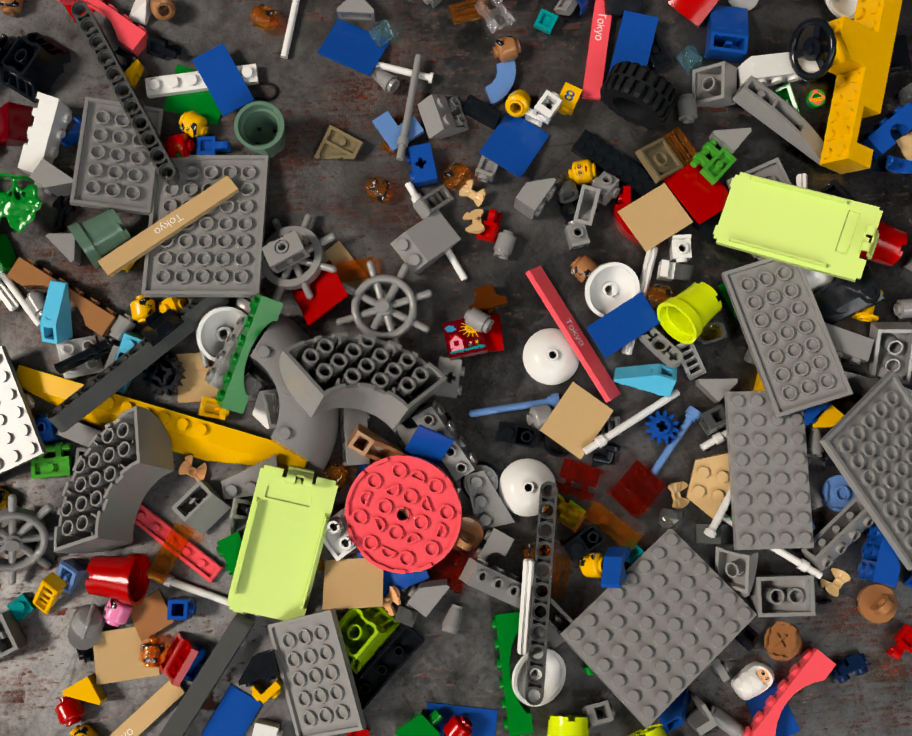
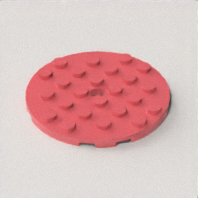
M413 455L388 456L369 465L357 476L351 485L345 503L347 531L352 543L361 552L360 554L374 566L398 574L421 572L440 562L455 545L462 525L461 500L451 479L434 463ZM400 509H406L408 512L407 519L399 517L398 512Z

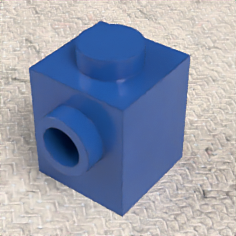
M48 414L37 415V419H34L43 443L60 440V436L56 434L57 428L47 419Z
M173 597L168 599L167 620H189L195 615L196 603H194V597Z

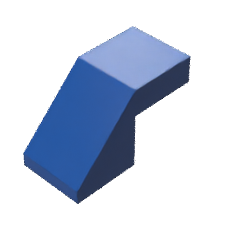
M610 547L604 555L601 577L602 588H621L627 579L624 563L630 555L629 547Z

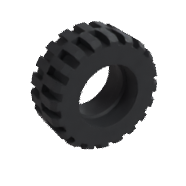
M622 61L615 64L600 89L601 99H603L604 104L611 111L623 117L624 120L645 128H658L662 126L677 101L675 88L664 76L659 75L657 71L651 70L645 65L642 66L639 63H631L630 61Z

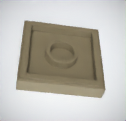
M664 137L651 142L635 152L655 183L684 168Z

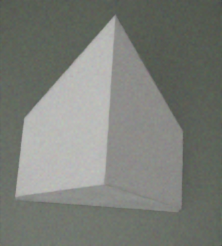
M245 498L233 499L229 517L231 535L246 528L252 500Z

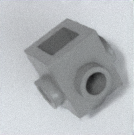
M605 171L599 177L596 176L591 185L601 188L599 203L604 206L612 198L615 199L620 192V180Z

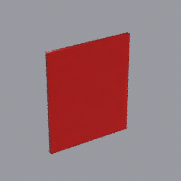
M689 164L663 181L700 225L724 209L729 191L720 180L714 185L710 184L699 173L703 168L701 165L693 168Z
M330 260L326 262L327 264L333 265ZM323 270L309 284L314 295L313 299H307L302 288L292 290L308 326L312 325L349 296L337 272L330 273Z

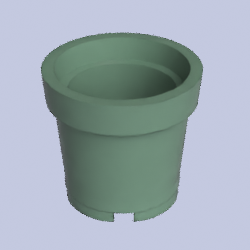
M255 101L240 109L234 121V131L238 140L246 148L252 150L257 155H268L269 158L276 156L277 153L284 149L286 143L285 124L283 116L277 107L265 101Z
M113 208L81 223L75 222L67 226L95 269L101 267L98 260L132 239Z

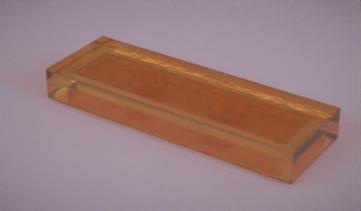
M594 501L583 516L590 523H595L603 533L620 546L629 547L630 553L642 538L640 534L596 501Z
M175 523L147 571L146 576L164 585L194 532Z

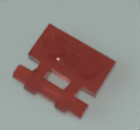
M564 458L558 477L564 478L565 483L557 482L558 491H561L564 495L571 494L577 496L578 499L583 501L585 499L592 501L594 494L587 492L588 486L597 487L601 469ZM574 481L582 484L581 489L571 487V482Z

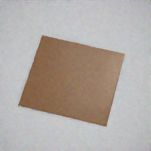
M160 590L144 598L139 605H132L133 610L130 617L141 642L174 623L173 620H167L168 608Z

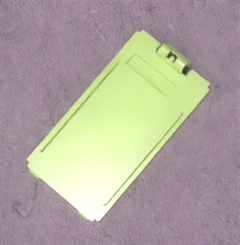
M740 172L739 175L735 174L729 186L731 189L719 223L715 226L713 238L717 239V245L855 282L856 279H861L867 260L860 259L859 256L861 251H866L867 259H872L880 235L877 229L883 211L879 210L880 207ZM866 235L873 236L871 243H869L870 238H867Z
M264 464V467L261 466L226 603L230 605L229 609L233 610V612H246L279 620H287L306 614L327 532V525L338 489L336 480L317 476L316 483H312L314 470L289 465L287 477L282 476L284 468Z

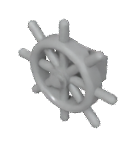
M310 213L305 215L301 226L283 228L278 218L272 219L276 232L266 240L264 247L261 249L263 251L262 279L266 277L272 284L277 286L273 299L280 301L284 289L297 290L302 288L306 298L311 300L314 295L309 284L319 276L322 270L330 273L337 272L336 266L324 263L325 252L323 248L324 245L336 239V234L330 233L318 239L308 229L312 220ZM304 238L311 241L312 244L306 246ZM314 251V259H308L309 253ZM301 265L309 266L310 268L303 273ZM292 269H294L297 276L295 279H289ZM283 271L281 278L274 275V272L278 274Z
M369 260L366 265L370 278L362 282L357 289L342 283L347 293L353 296L351 302L352 314L338 318L336 320L338 326L355 322L363 334L377 336L376 339L390 340L400 344L398 338L406 334L412 326L423 332L430 330L428 325L416 319L418 311L417 301L431 297L433 292L428 289L414 294L411 287L403 280L410 267L408 263L402 264L397 276L378 275L374 262ZM381 284H391L392 286L390 289L383 290ZM374 287L375 293L365 294L370 288ZM400 288L406 294V297L396 300L395 295ZM361 300L369 304L370 308L360 311ZM409 304L408 315L395 309ZM373 316L374 320L369 328L362 319Z
M10 494L8 496V508L0 510V556L3 553L8 554V559L0 558V571L8 572L9 584L13 585L16 583V571L25 569L35 562L45 569L52 567L51 562L42 556L46 551L48 541L54 540V532L48 533L47 526L42 519L53 509L52 504L47 503L35 513L32 510L19 507L17 505V496ZM37 528L38 534H30ZM37 542L36 546L33 549L27 546L25 543ZM20 550L26 555L16 558V551Z

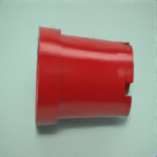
M880 220L877 228L880 235L872 259H867L866 251H861L859 258L886 266H893L903 254L901 248L902 245L907 244V233ZM866 235L867 238H870L869 243H871L873 236Z
M132 553L128 556H94L89 562L86 573H90L89 580L85 579V587L88 594L117 599L124 604L133 606L139 605L143 601L149 587L150 578L148 576L151 571L149 558L143 553Z

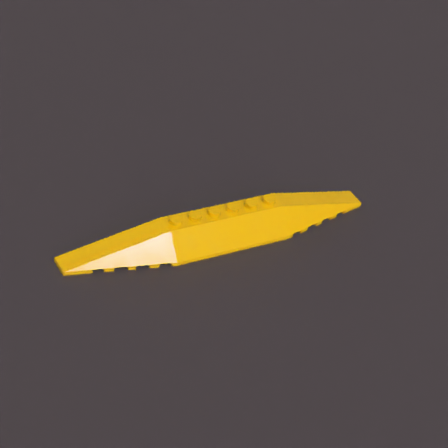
M18 365L16 371L23 389L55 406L61 404L85 385L69 379L64 380L62 377ZM116 393L81 419L98 429L104 430L105 425L109 422H114L118 415L132 407L140 406L151 411L160 419L170 437L172 451L188 456L193 455V457L205 461L254 465L259 461L270 458V456L276 453L280 468H288L289 465L305 468L307 463L304 459L274 443L273 440Z

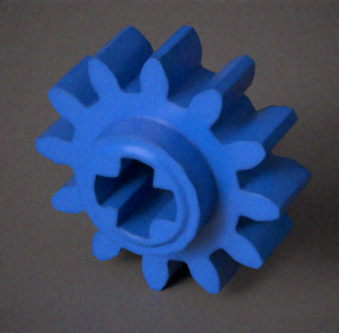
M665 410L663 415L656 411L655 418L649 415L651 423L645 422V426L650 427V429H647L645 433L652 434L650 441L656 438L658 445L661 443V440H664L665 444L668 445V438L675 440L673 433H679V429L674 427L679 424V421H672L674 414L667 417V411ZM665 424L667 430L664 429V432H660L657 425Z

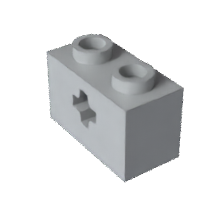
M439 356L438 369L446 377L450 373L456 379L452 380L451 383H448L446 380L434 396L457 399V395H461L463 384H459L460 376L464 377L466 366L462 365V360H450L449 358Z

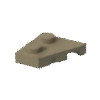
M330 125L314 158L356 160L364 142Z

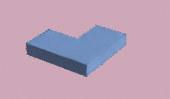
M386 111L374 119L372 123L394 153L398 150L397 140L401 134L403 123L397 125L389 112ZM414 116L411 117L409 142L424 133L423 128Z

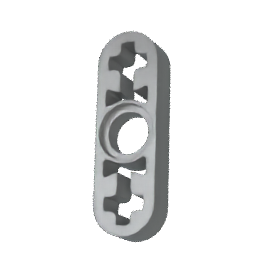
M656 328L650 329L649 335L642 334L638 337L639 341L667 367L677 368L681 365L683 358L681 351ZM661 342L665 345V348L657 349L654 344ZM670 356H671L672 358L676 356V357H677V360H674V359H673V360L671 361V360H670Z

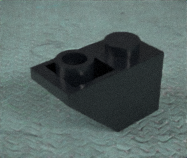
M499 421L495 441L534 448L538 429Z
M594 523L574 534L561 545L570 559L575 562L607 539Z
M274 649L256 653L251 658L238 681L239 686L245 684L246 687L257 684V680L265 679V681H270L277 678L276 675L280 672Z

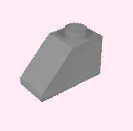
M449 579L420 582L417 587L413 586L408 592L407 604L427 617L450 588L451 581Z

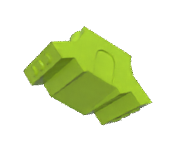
M382 607L349 609L339 621L350 666L357 675L366 669L367 663L375 658L379 650L390 641L391 635L399 629L400 623L394 621L395 618L388 615V612Z

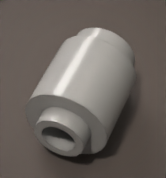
M683 94L678 97L679 100L677 101L678 118L684 124H689L698 117L696 99L693 94Z
M503 230V232L498 233L493 248V255L495 257L508 260V257L511 256L517 239L513 232Z
M34 290L27 294L25 301L34 316L41 320L46 296L43 291Z
M912 298L900 299L894 304L893 311L898 318H912Z
M476 307L468 309L464 315L465 324L480 333H488L494 323L490 315Z
M126 313L124 316L119 314L110 328L111 332L109 335L121 342L124 333L132 332L136 324L133 318Z

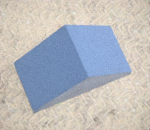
M73 558L62 560L57 571V575L67 583L64 591L68 594L74 591L87 571L85 566Z

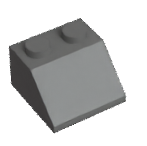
M723 61L692 70V94L696 99L697 107L721 108L736 104L732 98L737 92V67Z
M42 159L29 176L35 181L34 185L49 196L52 194L57 197L61 195L63 197L70 196L73 179L45 159Z

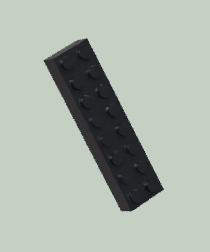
M586 129L572 147L571 151L583 160L589 159L592 163H595L596 169L601 172L605 171L620 180L619 185L622 187L631 186V193L638 198L663 183L662 181L655 183L645 169Z
M404 625L355 680L362 711L425 641L412 627Z

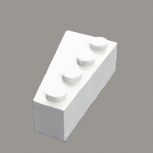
M789 52L750 56L737 67V90L751 75L766 87L803 80L793 70L789 59ZM798 59L804 71L815 73L819 70L816 60Z
M37 92L36 98L39 99L37 108L33 107V126H28L27 138L29 141L23 145L18 168L29 175L32 174L42 159L51 164L53 163L54 158L59 153L60 141L66 135L67 125L72 121V110L60 99L41 92Z

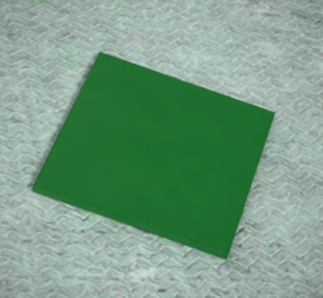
M177 65L175 74L198 70ZM209 91L167 96L163 106V110L179 115L193 110L205 117L207 123L218 126L221 112L217 105H215V101Z

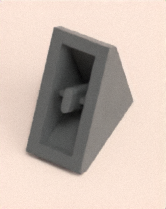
M696 523V543L734 544L732 526L719 524L715 538H711L704 534V530L710 524Z

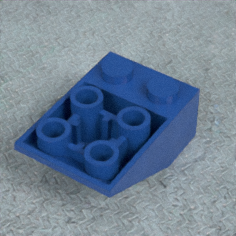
M715 5L709 13L704 58L742 62L747 54L749 39L747 8Z
M874 522L871 527L866 528L867 539L861 550L863 556L857 568L858 578L896 587L900 573L898 556Z

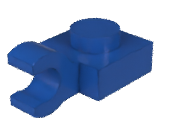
M216 136L197 137L196 155H217V151L231 152V144L228 141H218Z
M195 644L199 653L184 677V680L191 682L194 681L204 664L201 661L207 654V651L202 649L203 646Z

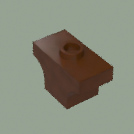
M489 284L474 289L475 302L469 306V309L476 307L486 314H492L496 312L495 309L507 306L508 301L506 295H498L494 291L493 285Z

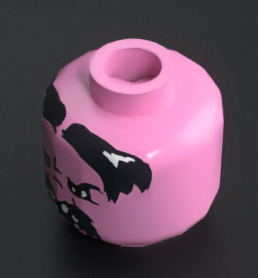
M110 598L103 611L104 621L115 627L126 624L133 610L132 605Z

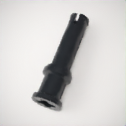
M106 336L104 340L94 345L92 343L89 344L88 349L55 363L54 367L57 373L62 375L92 359H100V356L111 352L113 344Z

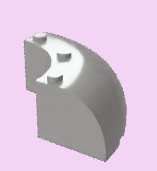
M281 313L277 322L273 321L269 325L250 355L253 364L267 374L278 392L279 416L271 439L277 445L324 471L336 443L340 409L326 410L311 418L289 392L280 372L279 360L281 353L293 344L303 340H310L312 337L295 321Z
M333 333L330 336H315L314 339L303 340L282 351L279 360L280 372L286 387L311 418L330 409L353 408L378 417L392 430L424 405L448 378L432 363H427L419 358V354L413 351L411 353L401 348L402 345L390 340L386 342L376 339L377 336L360 333L359 335Z
M140 406L132 407L118 415L114 422L107 423L100 435L96 434L88 443L89 448L84 455H80L72 469L74 471L70 482H66L62 496L65 497L61 508H58L57 515H60L58 527H55L54 552L66 554L93 553L133 543L135 519L143 498L160 478L174 471L170 437L166 428L154 413Z

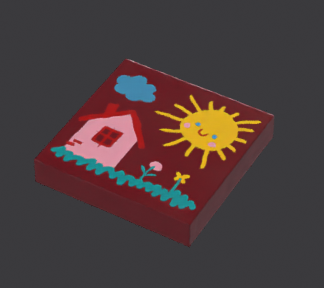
M465 319L441 324L450 360L488 352L483 332L480 333L466 325Z

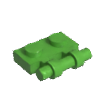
M715 139L706 142L702 150L697 152L690 162L693 168H696L698 165L703 167L699 173L712 185L737 160L724 146L718 150L715 147L717 145ZM711 155L712 159L709 160L706 156Z
M63 441L51 445L44 443L47 453L55 452V457L47 458V454L38 457V459L30 461L31 479L71 476L73 473L72 456H64V451L72 450V444L64 443Z

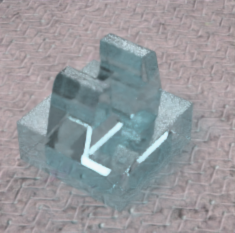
M383 19L369 30L370 37L375 41L376 46L381 47L394 38L388 20Z
M692 44L687 46L676 57L686 72L691 71L703 59Z

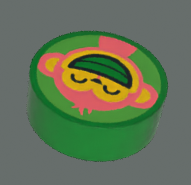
M813 89L806 96V104L812 109H818L826 102V94L821 89Z

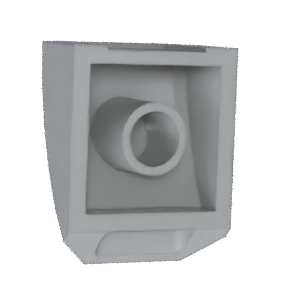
M734 544L716 546L715 572L739 596L746 598L750 595L755 580L758 551L734 550Z

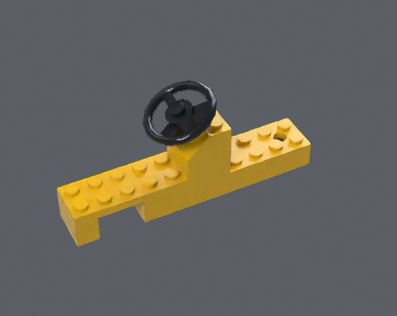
M858 0L854 20L843 16L827 22L819 17H811L800 23L792 34L789 44V59L797 76L807 81L817 80L827 72L837 76L819 165L839 174L869 169L871 166L874 150L857 143L861 119L881 114L902 0ZM814 25L813 37L806 39L803 49L797 50V44L803 31L808 26ZM798 59L816 60L819 70L815 73L804 71Z

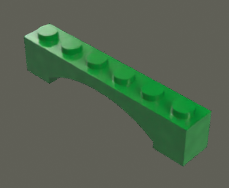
M259 293L256 294V297L252 298L249 316L246 315L243 321V332L239 334L236 341L238 346L235 353L231 354L229 360L231 365L223 376L224 384L216 395L217 404L221 408L241 414L244 413L249 399V395L245 392L244 372L248 354L262 330L272 321L277 322L284 304L281 301Z
M519 611L495 612V618L491 619L493 630H497V637L494 638L495 650H499L500 657L496 658L497 669L502 671V677L499 678L500 690H504L505 696L501 698L502 710H506L507 718H503L504 729L509 730L510 736L532 734L530 709H525L514 694L510 675V654L514 638L519 629Z

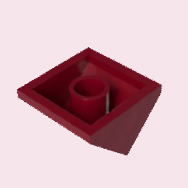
M7 102L0 107V146H19L28 143V126H33L34 116L32 115L33 107Z

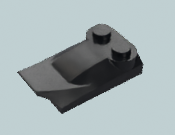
M867 265L864 267L861 279H856L855 282L839 278L813 292L824 322L831 325L885 301Z

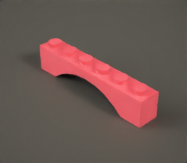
M57 0L62 5H73L77 1H83L90 9L102 14L111 22L120 44L138 57L147 46L148 31L140 24L138 26L133 24V20L126 14L120 15L117 13L118 10L110 3L106 5L103 3V0Z
M812 646L805 649L801 654L802 658L790 668V674L786 679L779 682L778 690L774 695H770L766 699V705L761 711L756 712L753 722L750 726L745 727L742 736H776L778 719L789 699L805 686L825 680L836 664Z

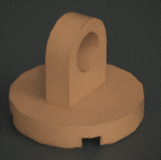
M462 514L461 530L453 549L470 551L481 543L483 528L476 517Z
M866 585L857 596L858 612L869 622L878 624L888 622L897 612L898 602L896 595L885 585Z
M777 621L772 627L767 629L764 637V647L771 658L778 661H788L794 658L795 655H799L802 651L801 635L794 624L786 621Z

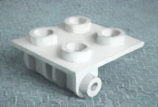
M95 335L66 340L56 344L60 362L88 349L89 344H96ZM101 357L98 360L92 359L63 373L64 380H75L80 376L100 373L103 371Z

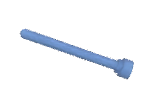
M550 394L545 399L473 409L468 412V415L470 417L530 409L533 406L543 404L555 408L560 401L559 394Z
M692 406L687 408L685 411L686 418L678 428L679 433L674 434L675 440H670L643 480V486L648 487L652 483L691 423L699 420L700 411Z

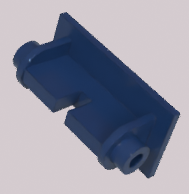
M857 653L846 658L849 664L847 667L843 660L836 662V666L829 675H834L835 677L832 683L838 681L841 684L850 680L849 676L853 674L860 676L867 673V668L872 663L866 664L867 658L865 654Z

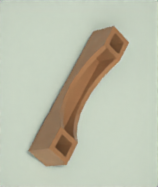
M19 257L7 274V277L28 289H48L51 280L67 282L60 277L58 280L52 277L54 273L44 267L42 270L36 267L38 263L30 258L25 260ZM68 287L69 299L78 307L86 327L103 337L107 336L109 338L110 328L117 319L115 316L117 313L108 307L103 309L100 307L101 303L92 297L87 299L84 297L85 293L80 289Z
M359 423L348 438L347 447L364 457L376 461L393 455H409L404 450ZM451 480V481L453 482V484L455 485L456 489H457V484H456V482H454L453 480Z

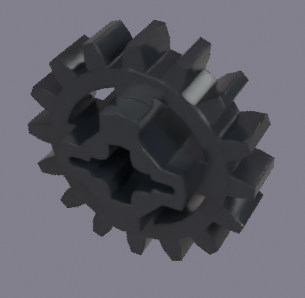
M169 354L162 355L148 366V370H143V373L147 374L143 380L148 381L146 387H152V393L158 392V395H164L165 392L166 395H171V390L177 392V386H183L180 381L181 379H186L185 376H182V373L186 370L180 368L183 363L180 361L176 362L177 357H171ZM167 362H169L174 368H169V364H167ZM155 381H158L162 387L158 386Z

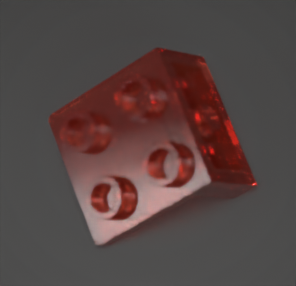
M636 460L622 478L608 489L607 493L634 518H637L646 512L665 488V484L639 460Z
M451 550L440 562L427 569L430 578L424 581L449 579L451 581L449 590L461 594L463 581L459 577L466 565L468 552Z

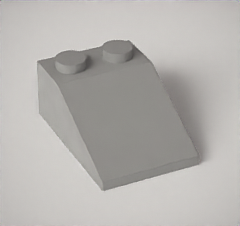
M437 210L405 231L390 244L402 260L409 264V269L412 273L419 275L462 239L442 213Z
M871 322L869 338L874 339V344L869 357V374L882 378L887 372L894 371L902 384H910L912 372V324L910 322Z
M756 574L749 595V607L757 614L756 617L816 616L814 575Z

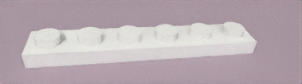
M256 64L236 66L247 86L259 84ZM198 71L145 78L146 94L149 99L209 91Z

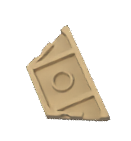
M728 453L695 459L686 497L713 519L730 488Z

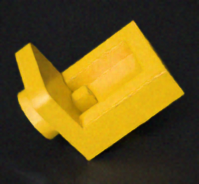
M169 297L156 304L161 313L168 309H172L177 313L188 302L186 297Z
M202 396L198 415L225 420L228 417L230 410L221 408L217 404L216 399Z
M278 678L265 691L257 683L250 688L252 690L251 694L258 702L261 701L264 704L270 697L275 699L282 692L280 688L283 686V683Z

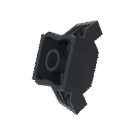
M38 32L29 33L26 37L18 36L0 62L4 67L1 72L2 83L30 101L39 103V99L36 98L37 92L45 93L51 91V87L57 77L64 73L63 64L71 62L70 52Z

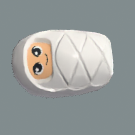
M754 661L742 668L732 678L731 686L741 699L749 700L766 691L774 682L775 675L769 665Z

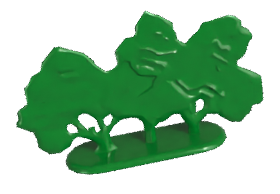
M0 173V180L12 181V187L9 191H0V221L2 217H6L10 227L20 233L26 228L27 224L35 219V213L40 209L42 201L37 196L38 189L36 185L30 184L25 189H21L17 184L18 181L34 182L33 179L21 175ZM15 189L16 192L19 191L21 197L20 200H17L14 195Z

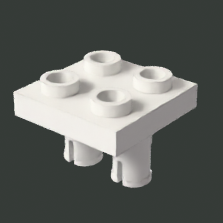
M345 508L330 518L324 540L325 546L336 561H339L356 548L347 531Z

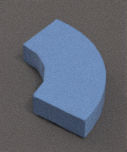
M514 60L496 64V78L490 85L485 87L491 106L498 104L509 94L516 76Z

